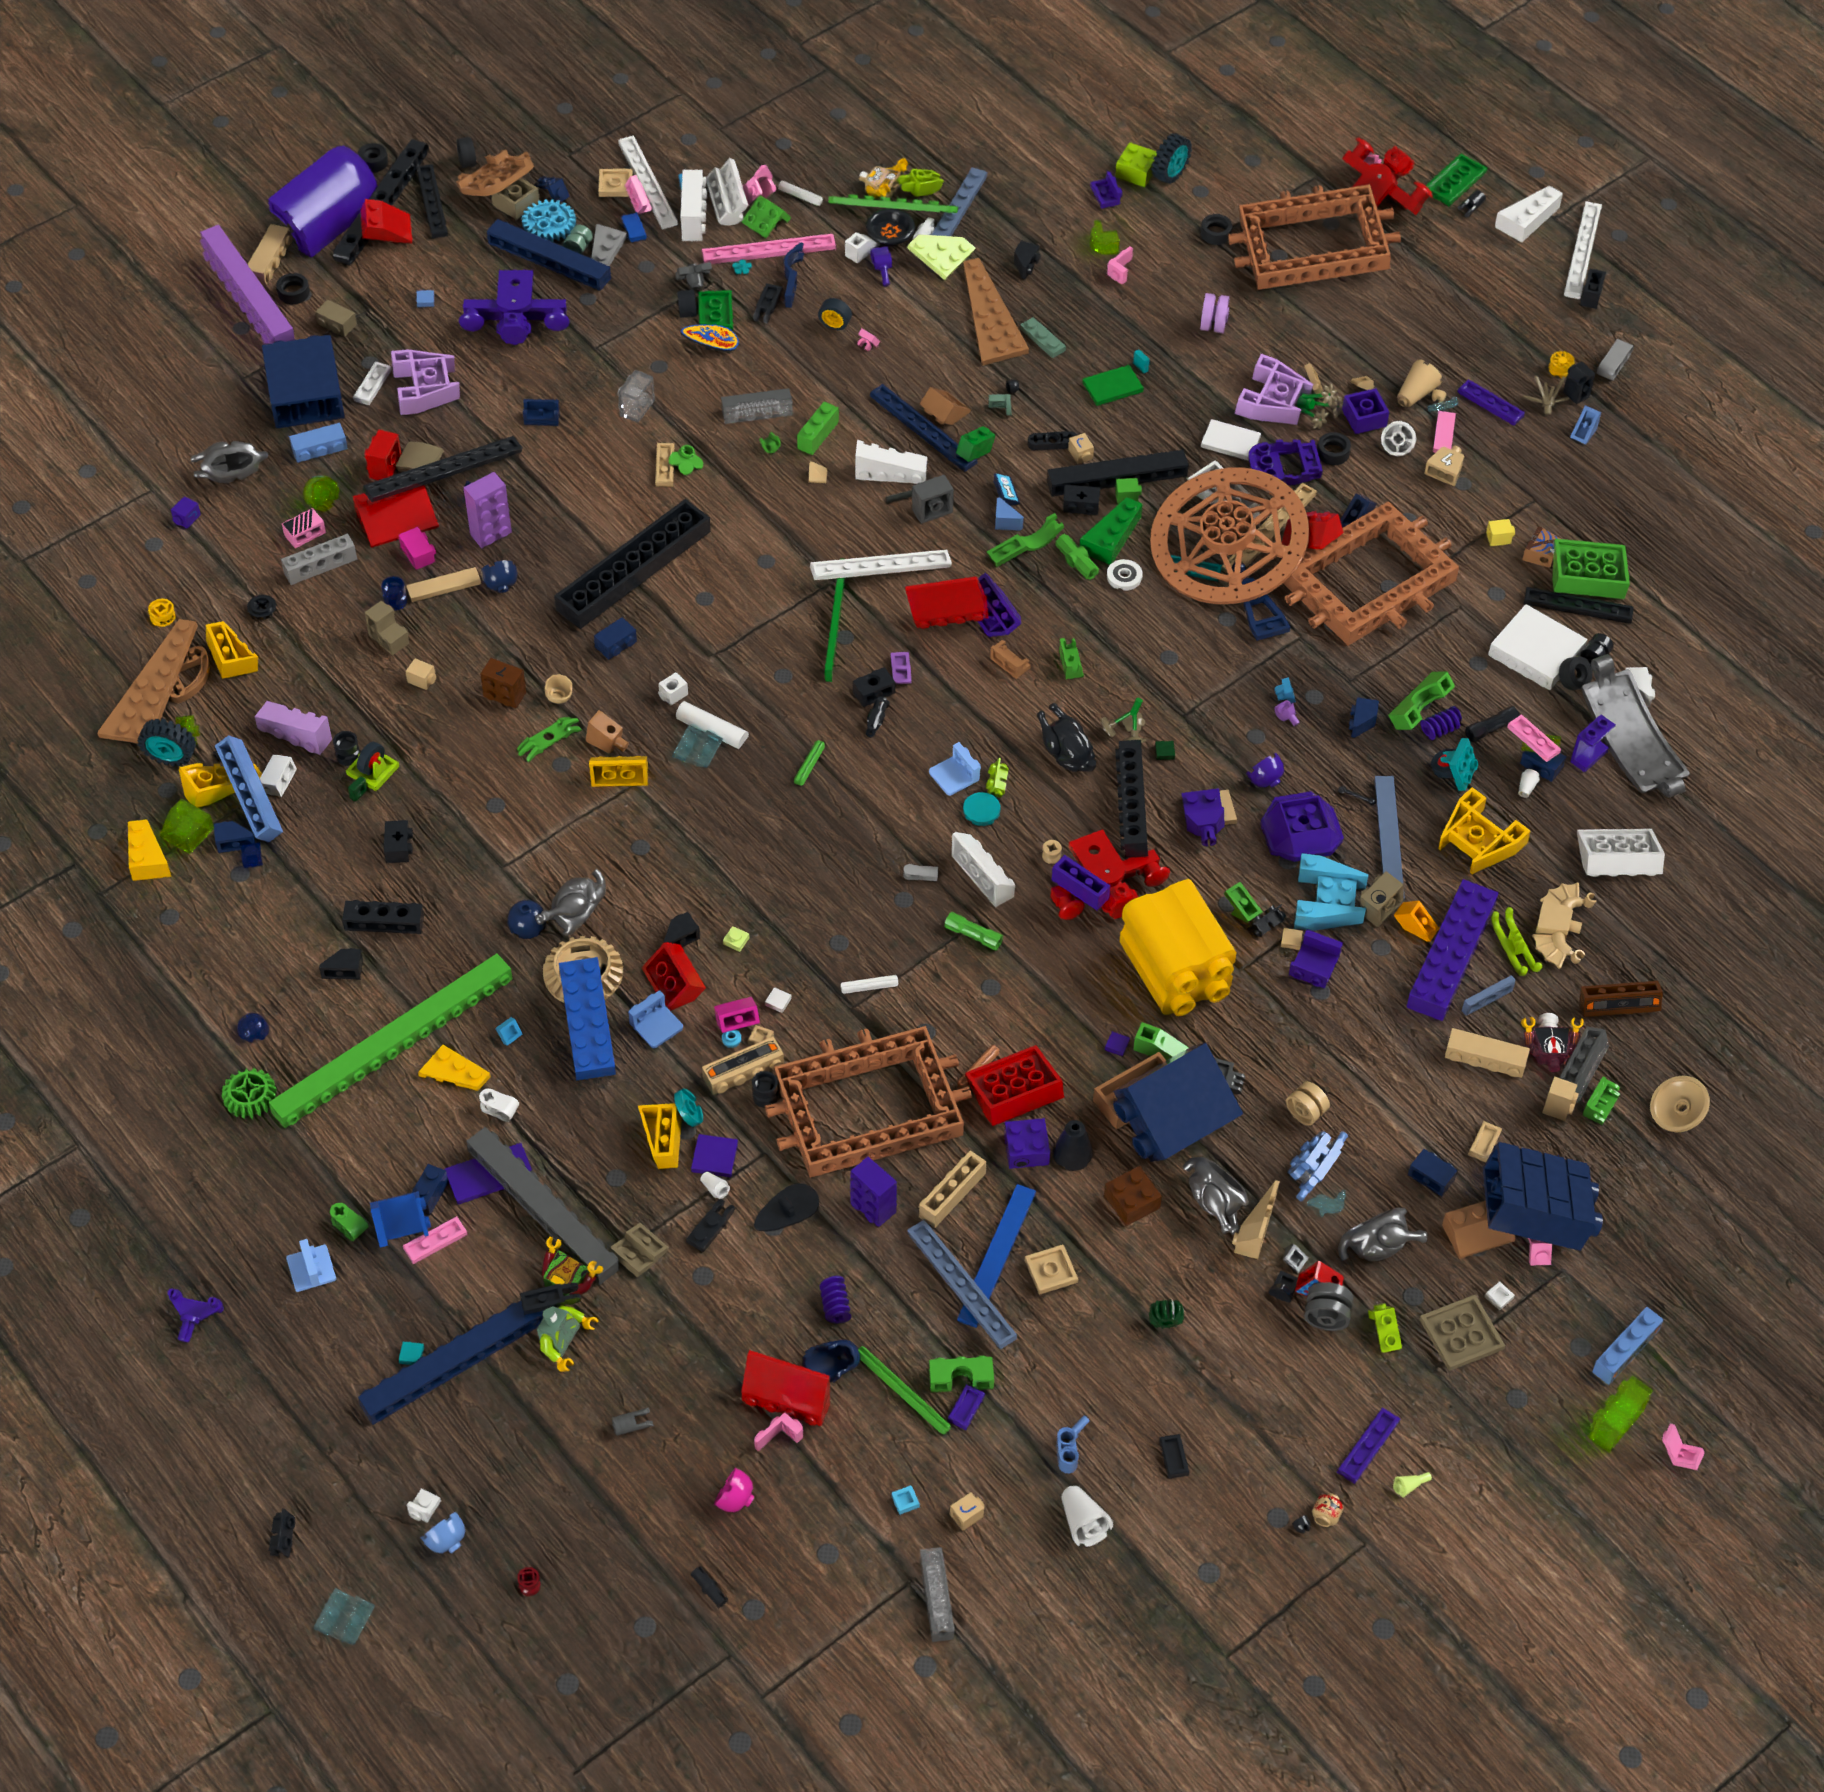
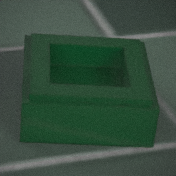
M1155 741L1156 760L1175 759L1174 741Z
M362 776L348 787L350 799L354 802L368 791L366 779Z

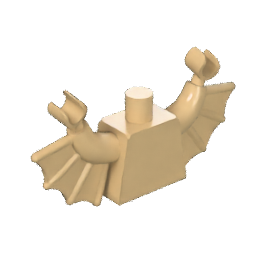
M1578 882L1572 885L1562 883L1556 889H1549L1548 894L1540 899L1543 903L1536 932L1532 935L1536 942L1535 949L1543 954L1545 961L1554 963L1558 969L1562 967L1568 955L1571 956L1570 959L1574 964H1578L1585 957V953L1582 950L1574 952L1566 943L1568 931L1580 934L1582 926L1581 922L1571 920L1572 909L1580 907L1582 904L1587 908H1592L1597 900H1592L1595 896L1594 893H1588L1584 899L1579 897Z

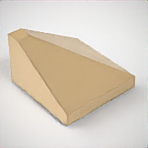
M1367 376L1351 380L1353 384L1366 390L1374 389L1373 380Z
M810 462L809 483H826L827 468Z

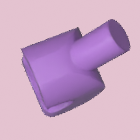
M1285 700L1275 706V714L1281 721L1289 719L1293 726L1300 723L1295 716L1296 712L1293 703L1291 704L1290 701Z

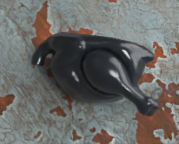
M1056 703L1050 704L1049 709L1057 715L1059 720L1054 721L1050 725L1045 717V712L1039 711L1037 718L1042 727L1043 743L1047 751L1056 759L1057 764L1071 772H1092L1096 768L1093 746L1085 735L1080 723L1073 717L1065 714Z

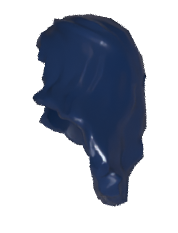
M845 1339L822 1343L805 1351V1355L802 1357V1367L829 1375L830 1382L834 1383L843 1374L858 1366L860 1362L859 1350L853 1342Z

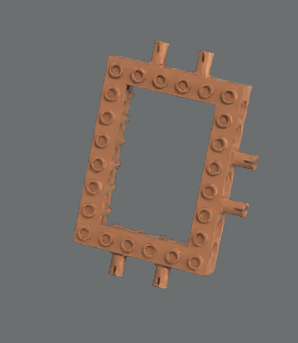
M1319 185L1320 191L1315 186L1312 190L1314 194L1291 197L1289 191H1286L1287 196L1285 191L1280 194L1281 199L1239 205V218L1243 232L1228 234L1229 245L1245 243L1248 256L1234 257L1235 268L1252 267L1257 290L1390 269V252L1387 244L1401 242V236L1399 231L1384 234L1381 221L1394 219L1393 208L1377 210L1370 185L1323 192V187ZM1357 213L1366 244L1365 248L1363 246L1358 249H1344V251L1327 252V254H1313L1308 257H1294V259L1270 262L1266 242L1264 243V233L1261 228Z
M1388 501L1343 527L1344 533L1323 549H1306L1298 568L1283 583L1292 592L1285 596V601L1287 604L1289 603V606H1292L1301 600L1315 614V616L1308 619L1312 628L1315 629L1322 623H1325L1349 646L1389 621L1393 622L1398 629L1403 628L1407 620L1400 614L1417 604L1426 613L1428 610L1431 611L1434 604L1427 598L1455 582L1459 566L1443 552L1451 547V542L1447 540L1448 538L1445 537L1434 544L1420 531L1421 528L1428 525L1427 519L1424 516H1420L1410 522ZM1387 531V537L1401 547L1400 549L1405 551L1412 558V561L1417 562L1424 570L1356 611L1351 612L1313 574L1319 570H1324L1327 565L1334 561L1337 562L1339 558L1346 554H1351L1356 548L1361 545L1364 546L1366 542L1373 538H1378L1380 534Z
M926 1026L872 1040L869 1030L864 1029L865 1034L863 1030L857 1033L860 1044L834 1050L832 1041L826 1039L827 1045L825 1040L819 1044L823 1054L775 1066L774 1075L777 1078L778 1091L782 1101L765 1105V1111L768 1114V1118L785 1113L793 1130V1135L776 1139L779 1151L797 1146L802 1155L809 1178L858 1165L866 1157L877 1160L963 1136L964 1122L956 1102L972 1099L971 1091L968 1086L951 1091L943 1071L959 1066L956 1054L939 1059ZM914 1061L934 1115L931 1116L929 1114L925 1118L914 1121L911 1119L906 1123L895 1126L889 1125L888 1128L877 1131L870 1130L869 1133L855 1137L852 1135L848 1139L837 1142L830 1141V1144L821 1146L820 1135L814 1127V1118L810 1116L808 1102L803 1095V1089L902 1062Z

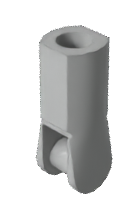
M912 864L904 866L903 875L906 880L937 881L938 867Z

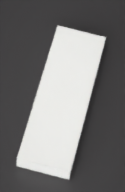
M375 362L354 394L353 400L370 405L390 374L391 366Z

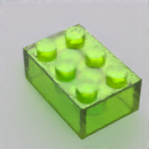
M1631 1376L1628 1381L1623 1380L1617 1388L1618 1392L1616 1395L1612 1394L1605 1403L1606 1407L1596 1412L1593 1417L1594 1421L1589 1427L1591 1429L1589 1438L1609 1453L1645 1411L1653 1393L1651 1388L1634 1376Z

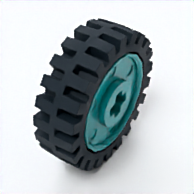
M1172 133L1167 136V139L1163 140V144L1159 146L1160 149L1156 151L1157 155L1154 156L1155 161L1152 163V174L1155 178L1171 184V182L1173 183L1175 179L1179 178V175H1182V170L1186 169L1185 165L1189 163L1188 158L1191 157L1190 153L1192 152V144L1189 139L1177 133Z
M166 719L147 721L137 741L140 750L145 751L144 754L146 756L150 755V759H157L158 763L164 762V765L169 763L171 766L187 764L196 747V741L192 733L187 732L185 727L180 728L181 725L178 723L176 725L173 724V721L168 723Z

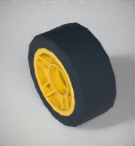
M829 298L822 303L818 311V317L827 328L839 331L847 327L851 320L852 312L850 307L842 300Z

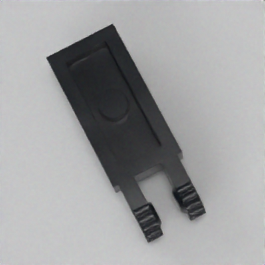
M766 283L756 305L754 321H758L761 312H765L763 320L764 323L768 324L771 314H773L783 292V287Z
M719 1199L714 1204L712 1210L708 1211L686 1238V1242L704 1252L725 1227L728 1219L734 1213L735 1207L729 1205L721 1216L718 1213L723 1208L725 1201Z
M576 1282L563 1285L556 1284L520 1293L524 1315L544 1311L552 1306L557 1308L565 1306V1304L572 1305L580 1302V1294L563 1295V1293L569 1294L577 1291L579 1288Z

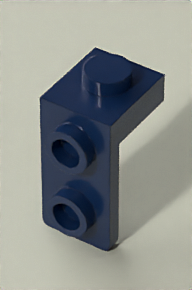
M543 176L534 184L537 188L548 189L555 203L558 200L562 202L570 197L562 178Z

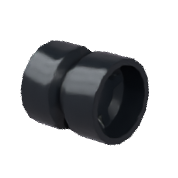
M1597 633L1583 648L1580 655L1587 659L1591 665V660L1610 654L1614 647L1613 642L1608 636Z
M342 731L336 734L333 739L336 759L341 765L351 766L360 753L357 737L350 731Z
M759 1072L752 1079V1096L757 1106L765 1108V1105L775 1104L778 1100V1082L776 1076L771 1072Z

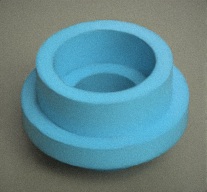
M736 1029L724 1032L722 1034L723 1044L729 1048L737 1047L741 1042V1033Z

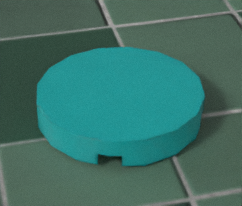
M978 792L967 797L963 806V814L972 824L987 826L999 818L1001 806L995 796L989 793Z
M685 1088L676 1091L674 1100L683 1120L691 1127L701 1124L703 1122V1112L699 1105L696 1106L695 1096Z

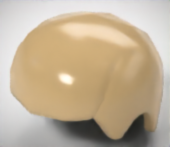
M561 674L549 677L545 684V695L548 700L556 704L566 703L572 695V681L567 676Z

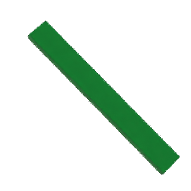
M837 578L825 663L826 682H832L845 578Z

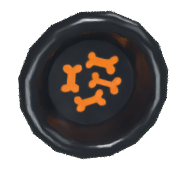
M887 208L873 213L868 218L866 230L868 235L880 244L897 245L910 239L914 234L915 224L913 218L906 212Z

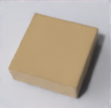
M1284 928L1281 947L1300 950L1303 931Z
M755 1025L748 1039V1044L754 1045L771 1038L774 1035V1031Z

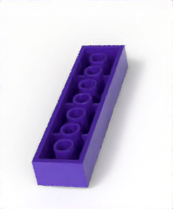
M1462 879L1409 994L1406 1008L1444 1021L1496 906L1499 892Z

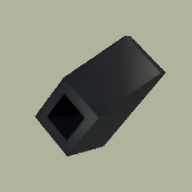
M1023 240L1020 241L1014 251V264L1022 279H1026L1033 272L1035 263L1040 261L1041 254L1039 253L1040 246Z

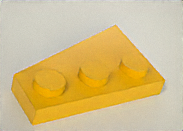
M442 1045L418 1072L419 1077L426 1078L427 1076L435 1078L436 1081L440 1082L448 1081L455 1083L456 1086L477 1091L491 1077L490 1072L445 1045Z

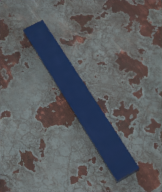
M881 384L870 392L871 398L962 471L966 472L977 464V459L968 462L956 453L958 443L885 385Z

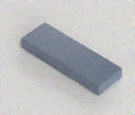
M1511 975L1464 1000L1462 1012L1465 1016L1507 995L1513 991L1516 980Z

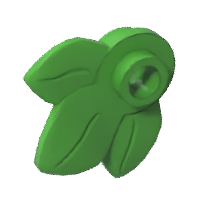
M690 445L682 446L678 452H673L669 457V464L677 465L679 472L683 475L691 474L693 468H703L702 459L695 454L694 448Z

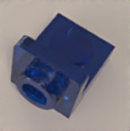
M260 842L241 845V858L244 868L263 865Z

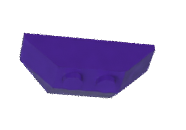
M984 573L978 580L987 598L988 618L977 622L988 637L1009 635L1021 624V616L1005 593Z

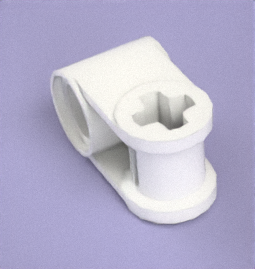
M484 1089L479 1095L482 1112L497 1117L504 1122H509L519 1106V1102L514 1097L504 1095L493 1089Z

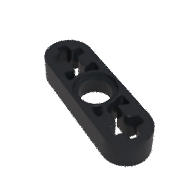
M1072 431L1033 433L1028 436V447L1034 451L1068 449L1069 438L1077 436V434ZM1055 439L1057 442L1051 443L1048 440Z

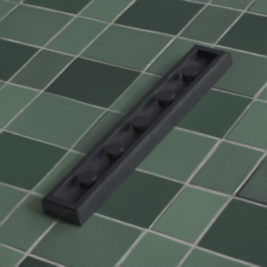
M433 164L417 166L432 239L448 236Z
M1526 587L1524 605L1628 624L1632 622L1634 606Z

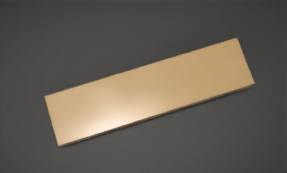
M476 567L409 584L406 585L411 602L476 586L481 584V580Z

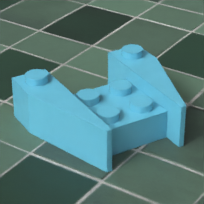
M1302 853L1298 882L1317 884L1316 901H1297L1294 929L1316 931L1362 924L1366 908L1355 907L1356 889H1366L1368 874L1320 855Z

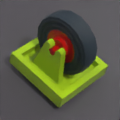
M370 742L358 754V758L346 770V774L355 780L360 776L364 777L367 787L377 791L400 766L398 761L385 755V749L382 745Z

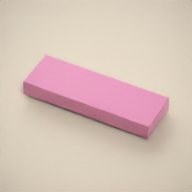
M1438 411L1433 453H1436L1441 447L1451 449L1456 413Z
M1523 715L1508 723L1507 728L1546 762L1560 753L1561 748Z
M456 1216L428 1232L429 1236H424L423 1234L403 1245V1249L411 1262L415 1264L467 1235V1231Z

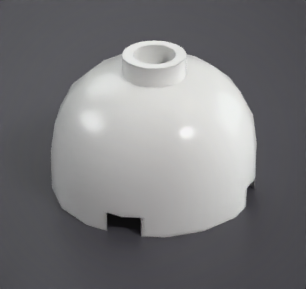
M1402 421L1390 423L1385 427L1381 435L1382 446L1390 455L1404 456L1410 453L1416 443L1414 429L1408 423Z

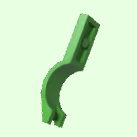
M1054 513L1046 518L1045 523L1037 532L1025 537L1017 534L987 551V556L998 567L1027 550L1035 551L1043 548L1064 528V524H1058L1055 521L1057 515Z

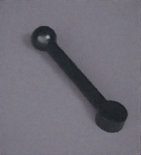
M1345 786L1339 787L1340 793H1347L1368 802L1369 805H1374L1376 802L1374 798L1369 799L1349 791Z

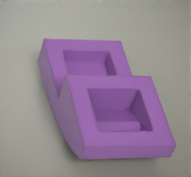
M909 652L891 653L892 678L895 684H910Z

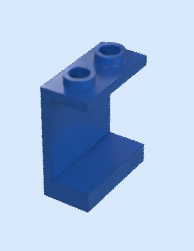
M419 1191L370 1203L380 1247L388 1246V1240L419 1232H424V1236H429L428 1229L431 1228L429 1216H424L423 1210L427 1209L424 1197L420 1198Z

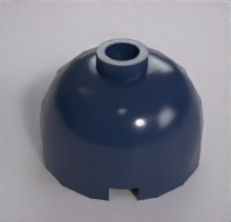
M513 561L494 562L495 566L489 567V564L485 565L480 572L484 584L489 589L504 593L516 583L518 573L516 564L514 563L513 565Z
M521 900L515 903L508 912L507 922L510 932L518 935L521 939H531L540 935V931L546 927V921L539 925L535 915L541 914L544 911L543 908L532 900Z

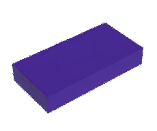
M966 1384L948 1416L947 1422L967 1430L985 1397V1393Z

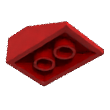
M364 200L360 210L362 238L412 244L410 214L383 201Z

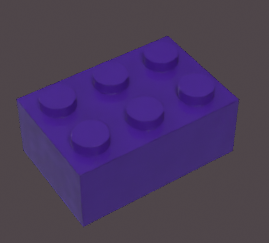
M866 1157L850 1171V1203L854 1209L860 1210L865 1214L866 1219L870 1223H875L880 1227L896 1213L897 1181L870 1157Z

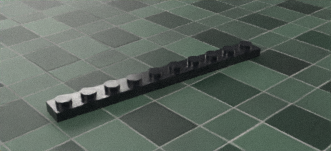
M514 436L363 485V491L371 502H375L521 453L523 447Z

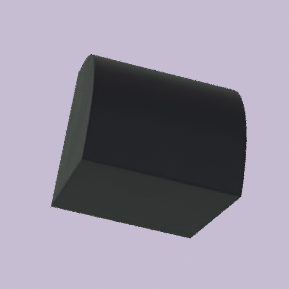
M694 290L677 291L680 318L697 316Z

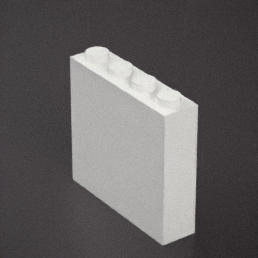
M1525 605L1491 643L1488 655L1522 674L1524 677L1538 683L1540 686L1551 690L1560 680L1559 668L1561 663L1567 658L1580 656L1588 639L1532 607Z

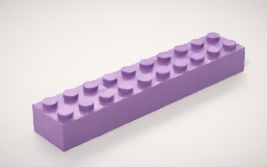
M216 225L201 231L202 239H200V243L204 249L203 256L205 260L210 262L212 270L217 272L218 278L221 282H224L226 290L232 293L234 301L239 303V307L243 313H246L248 321L254 324L257 334H261L264 344H272L280 340H295L292 326L222 228Z

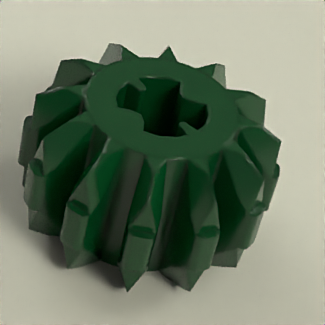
M1163 1299V1301H1156L1150 1305L1149 1319L1154 1327L1170 1329V1327H1177L1183 1323L1184 1308L1179 1301Z

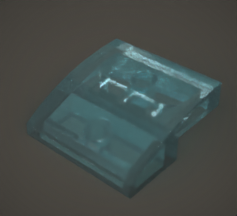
M688 725L672 756L686 763L708 768L723 738L708 730L703 733Z
M335 1588L313 1629L340 1641L355 1645L375 1605L358 1596L354 1598Z

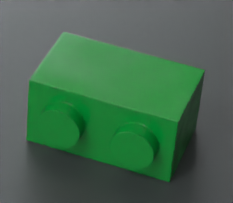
M984 426L961 436L956 453L968 462L991 452L996 435Z

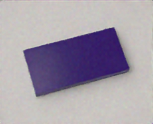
M522 1143L510 1146L512 1154L516 1158L519 1157L524 1162L525 1167L532 1171ZM475 1158L444 1169L447 1172L448 1182L457 1205L505 1189Z

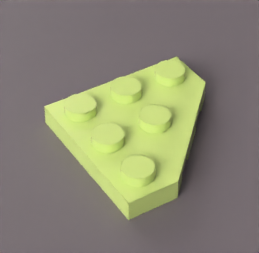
M918 235L907 247L944 280L975 250V247L963 237Z

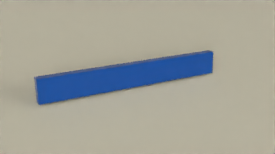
M1019 1184L1015 1187L974 1280L989 1300L1036 1195V1190ZM963 1305L958 1316V1322L977 1328L979 1325L978 1321L966 1306Z

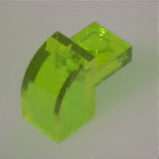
M1094 220V226L1091 228L1090 233L1091 249L1102 255L1119 254L1120 241L1117 230L1103 231L1101 220Z

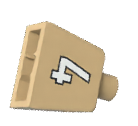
M1453 446L1451 449L1441 447L1427 461L1424 474L1455 487L1464 461L1461 448L1458 446Z

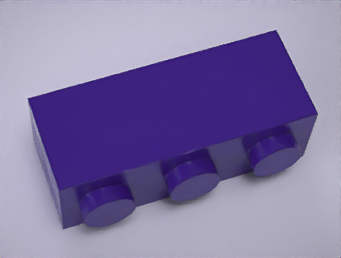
M1066 855L1053 866L1052 881L1096 911L1109 899L1110 885Z

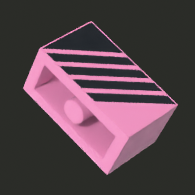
M313 508L282 523L284 536L294 548L326 533L324 521Z

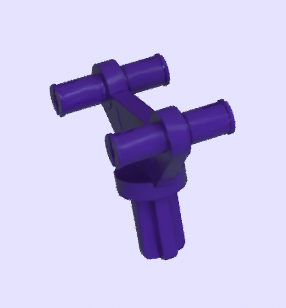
M173 1288L168 1290L169 1299L179 1312L180 1320L183 1321L178 1336L179 1341L190 1342L194 1327L199 1324V1321L216 1312L221 1313L224 1310L223 1304L218 1298L210 1297L207 1301L208 1303L184 1298L179 1290Z

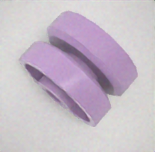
M1205 294L1200 330L1209 331L1212 321H1215V332L1224 333L1229 315L1230 296L1221 295L1218 299V304L1215 305V294Z

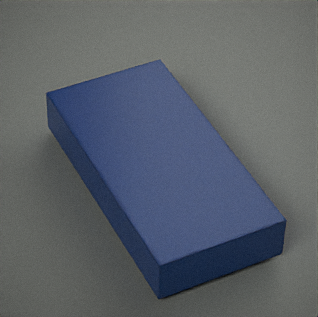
M638 213L621 216L630 242L647 239Z

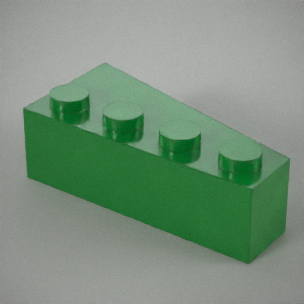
M1126 497L1080 538V546L1087 550L1089 557L1112 564L1141 519L1143 503Z

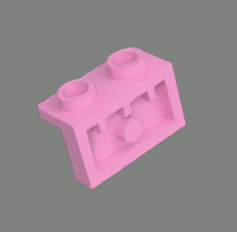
M636 175L630 176L625 184V188L636 213L651 212L652 208L641 182L638 181Z

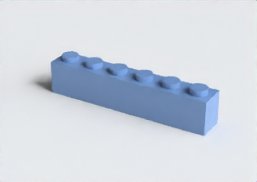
M228 735L217 743L215 748L255 838L270 842L280 835L283 830L243 741Z

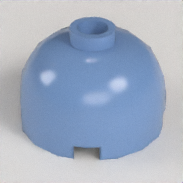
M454 1512L450 1515V1518L439 1522L425 1533L421 1539L430 1550L436 1553H444L448 1550L450 1553H453L462 1546L459 1542L465 1535V1526L457 1512Z

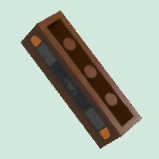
M1658 981L1581 986L1579 1007L1583 1017L1642 1012L1651 1013L1661 1011L1663 991Z

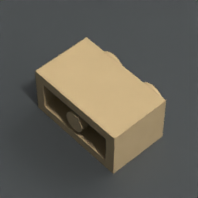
M1554 1077L1542 1113L1565 1121L1568 1114L1572 1115L1579 1093L1575 1092L1577 1084Z

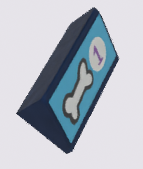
M995 473L994 484L999 497L1010 506L1020 504L1011 477Z

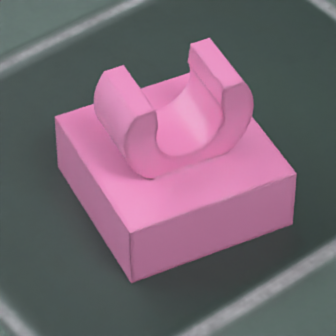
M861 329L858 333L862 337L858 341V345L862 347L864 343H867L864 348L867 351L872 348V345L877 347L880 343L874 335L864 329Z

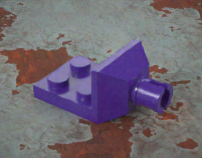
M1219 788L1182 793L1187 831L1201 836L1203 846H1208V839L1210 840V846L1215 845L1217 842L1215 834L1225 827L1224 807L1221 804Z

